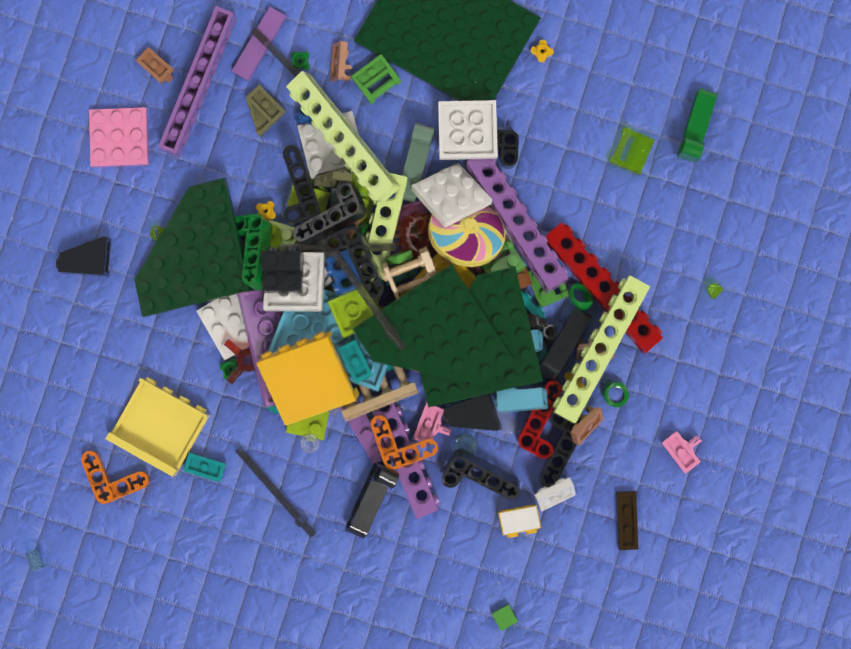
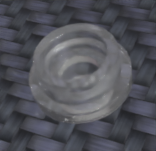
M307 434L301 439L300 445L304 452L314 453L318 450L320 441L315 435ZM307 441H311V442H313L314 444H313V445H309V444L307 443Z

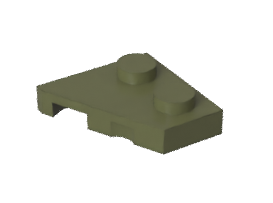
M260 85L246 97L257 135L261 138L286 114V111Z
M338 169L337 171L315 177L313 186L337 188L341 182L352 183L353 173H349L345 169Z

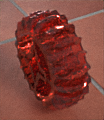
M424 211L412 212L399 222L401 226L396 229L400 232L395 236L400 239L396 245L402 246L399 252L411 250L413 254L411 261L418 259V256L421 255L419 249L428 247V242L430 241L428 225L431 213H424ZM416 222V227H414V232H413V233H410V230H411L413 224ZM431 244L428 252L431 259H433L438 252Z

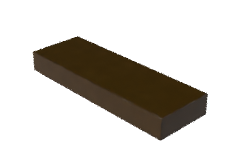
M617 491L618 550H638L636 491Z

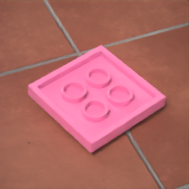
M146 107L89 110L91 167L149 165L148 111Z

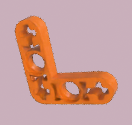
M381 415L375 416L371 420V428L384 465L391 470L431 457L438 451V445L433 439H426L398 449L388 420ZM380 418L381 421H385L383 430L388 429L389 434L377 436V433L381 432L379 427L374 426L377 423L376 419ZM383 437L391 439L392 444L389 448L381 446L380 441ZM427 442L435 445L432 453L424 451L422 452L424 456L420 457L417 445H421V449L426 447ZM408 449H414L417 456L415 459L409 460L406 458L405 452ZM402 451V457L406 463L402 464L401 460L396 462V466L387 463L390 455L396 458L400 456L398 452Z
M86 451L81 457V463L95 498L101 504L110 503L139 491L150 483V476L143 471L136 472L111 483L101 457L96 451ZM89 454L95 457L93 464L94 466L99 465L98 469L89 470V468H93L92 463H87L86 461L89 458ZM97 471L103 475L100 483L93 480V474ZM138 475H140V477H145L143 485L141 483H137L133 485L135 488L133 490L131 482L138 480ZM121 482H125L128 485V490L125 493H121L118 490V485ZM106 483L107 486H104L103 489L110 494L107 496L108 500L101 498L103 494L102 488L97 489L96 486Z

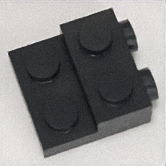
M269 247L267 251H262L263 292L303 293L304 254L298 251L296 247H287V251H279V248Z

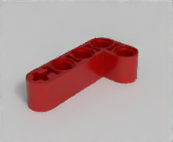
M549 381L543 387L547 389L548 396L550 393L548 386L556 385L557 393H552L550 398H553V401L547 398L549 409L546 412L531 410L517 438V443L522 449L543 459L549 458L553 453L552 445L539 438L554 409L552 406L556 398L560 397L562 393V386L557 381ZM534 418L540 421V426L537 429H533L530 426V422ZM525 435L531 437V444L529 446H523L521 443ZM542 444H546L549 449L545 455H541L538 450Z

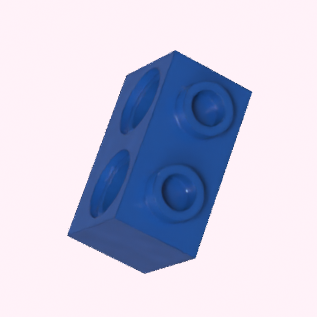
M348 250L326 258L328 265L325 266L329 277L332 275L335 282L332 285L336 294L340 293L342 296L363 287ZM337 263H344L342 269L336 270L334 268ZM343 281H352L349 287L342 286Z

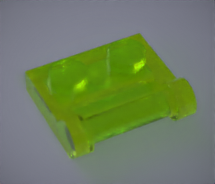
M623 127L619 143L608 162L631 173L640 175L655 140L637 133L628 127ZM630 137L634 140L624 162L620 160V157Z

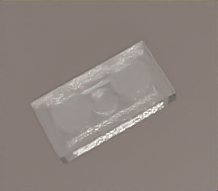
M496 409L503 428L500 430V433L504 440L521 433L513 412L502 413Z

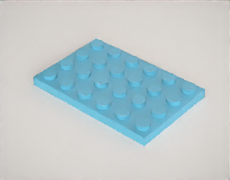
M324 289L323 312H283L269 351L273 353L279 351L278 348L286 344L292 346L300 339L307 338L309 340L314 338L313 336L319 332L324 331L328 333L332 331L330 339L349 381L354 383L338 348L356 340L373 374L372 377L357 384L379 392L388 365L373 362L356 334L346 338L342 337L328 304V301L341 295ZM373 307L375 313H377L378 311L382 310V309Z

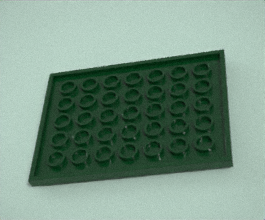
M377 0L355 37L354 43L377 56L382 54L389 63L457 101L495 100L541 17L511 0Z

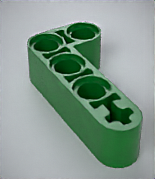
M698 88L678 149V158L693 163L700 159L705 145L703 143L718 93Z
M259 214L237 216L235 218L239 235L246 239L242 281L252 289L260 291L263 289L262 251H267L271 245L272 224Z

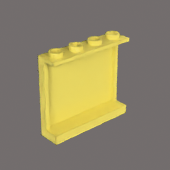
M146 377V379L139 378L138 381L140 383L113 431L108 433L106 440L174 477L179 472L210 415L206 413L207 409L197 405L194 407L189 404V399L181 395L179 398L173 395V390L165 386L163 388L158 387L155 380Z

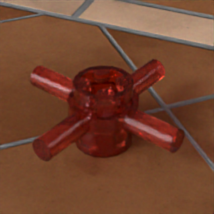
M228 339L224 345L237 356L236 362L238 365L226 379L232 385L243 372L255 371L254 364H243L244 357L249 355L252 357L250 349L241 350Z

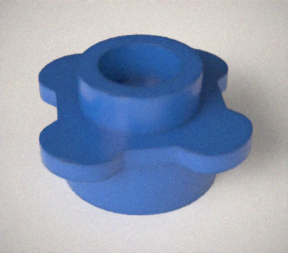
M300 108L296 110L297 116H295V121L303 124H312V119L309 115H305Z

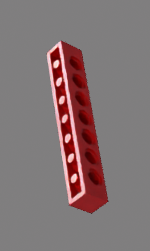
M561 222L545 236L548 247L555 251L563 264L608 313L611 307L608 304L612 296H617L620 291L618 288L619 282H614L610 278L611 273L605 267H600L597 263L599 261L593 253L589 254L585 250L586 245L579 238L576 239L572 235L573 230L567 224L563 225ZM562 240H569L571 247L569 249L563 248L561 246ZM574 254H581L583 262L576 263L574 261ZM588 268H593L596 271L594 278L587 275L586 271ZM601 282L608 284L609 289L607 292L600 290L599 284ZM623 295L624 301L631 303L632 297ZM618 309L614 311V317L617 320L623 318L622 311ZM637 310L625 334L645 354L663 339L661 336L662 331L657 325H652L648 321L650 318L643 310ZM639 325L646 327L647 331L644 336L638 333Z

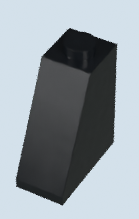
M103 236L60 252L59 257L56 259L58 272L62 274L108 277L111 239Z
M490 393L444 408L445 413H443L446 424H450V427L491 431L503 429Z

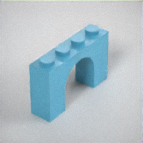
M531 330L536 352L544 351L543 333L539 330ZM510 388L498 391L497 397H495V407L498 409V412L502 413L548 409L547 389L519 390Z

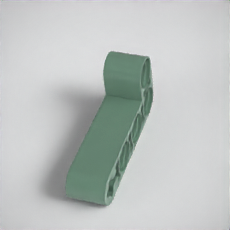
M415 123L411 145L402 176L408 177L403 200L414 203L417 196L411 191V186L422 179L434 136L433 127Z

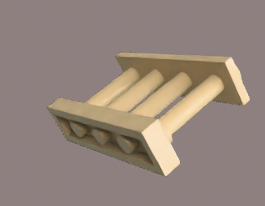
M427 247L419 249L421 255L418 256V259L393 269H389L387 263L383 264L384 270L381 273L385 282L389 281L396 300L401 297L400 294L414 289L437 274ZM419 266L426 267L428 273L424 277L399 287L396 286L393 279L394 276Z
M393 366L401 384L399 385L400 388L392 391L384 376L381 384V395L374 398V396H371L369 388L359 385L364 397L363 403L358 405L353 402L346 404L345 410L341 411L347 422L418 393L415 383L407 381L403 368Z

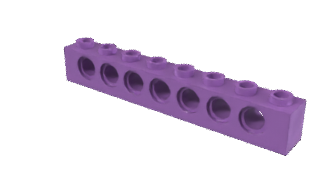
M215 7L158 147L163 152L178 158L181 157L237 20L233 12Z
M468 160L465 166L466 170L492 198L490 207L501 218L506 232L545 293L547 294L566 283L568 280L566 268L557 261V254L548 247L546 237L537 230L535 220L526 213V206L517 199L515 189L506 182V175L502 170L499 171L496 166V160ZM485 170L490 171L492 176L487 177L482 172ZM499 186L502 192H495L493 187ZM503 203H511L512 208H505ZM520 218L522 224L514 223L513 219ZM528 233L532 236L533 240L528 241L523 235ZM534 250H541L543 256H536ZM544 266H551L553 268V272H546Z
M369 389L371 396H374V398L381 395V393L375 394L372 389ZM390 404V409L386 412L380 409L372 411L374 417L381 415L387 420L394 418L397 421V427L391 429L393 437L395 439V437L401 436L405 439L404 446L397 447L398 449L415 444L414 440L410 441L407 436L410 431L406 422L402 424L400 416L403 414L399 405ZM380 418L376 419L381 435L389 434L388 429L383 430L385 421H381ZM383 437L386 447L389 448L392 444L391 439ZM408 449L405 454L411 455L412 460L416 458V451L414 449ZM402 451L398 452L399 457L394 458L393 455H390L394 466H396L397 461L401 460ZM422 460L396 469L416 519L437 511V505H440L437 495H432L430 491L432 483L429 476L425 477L422 472L425 469ZM412 472H417L420 475V479L416 483L409 480V474ZM419 490L427 492L425 500L417 499L416 493Z

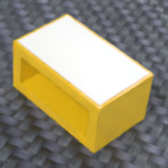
M536 504L498 511L501 532L503 536L507 535V538L517 537L519 532L533 534L537 532V529L541 528Z

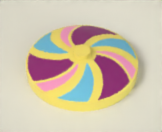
M487 206L446 228L432 214L428 225V235L434 249L446 260L460 266L477 267L491 262L499 255L505 241V228L498 214Z

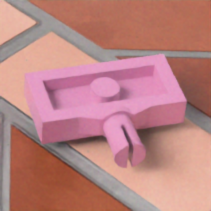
M426 403L413 439L417 441L434 439L438 432L449 436L452 428L441 425L444 409L436 406L428 408Z
M675 431L661 442L683 473L686 474L700 463L693 449L702 442L697 435L687 442Z

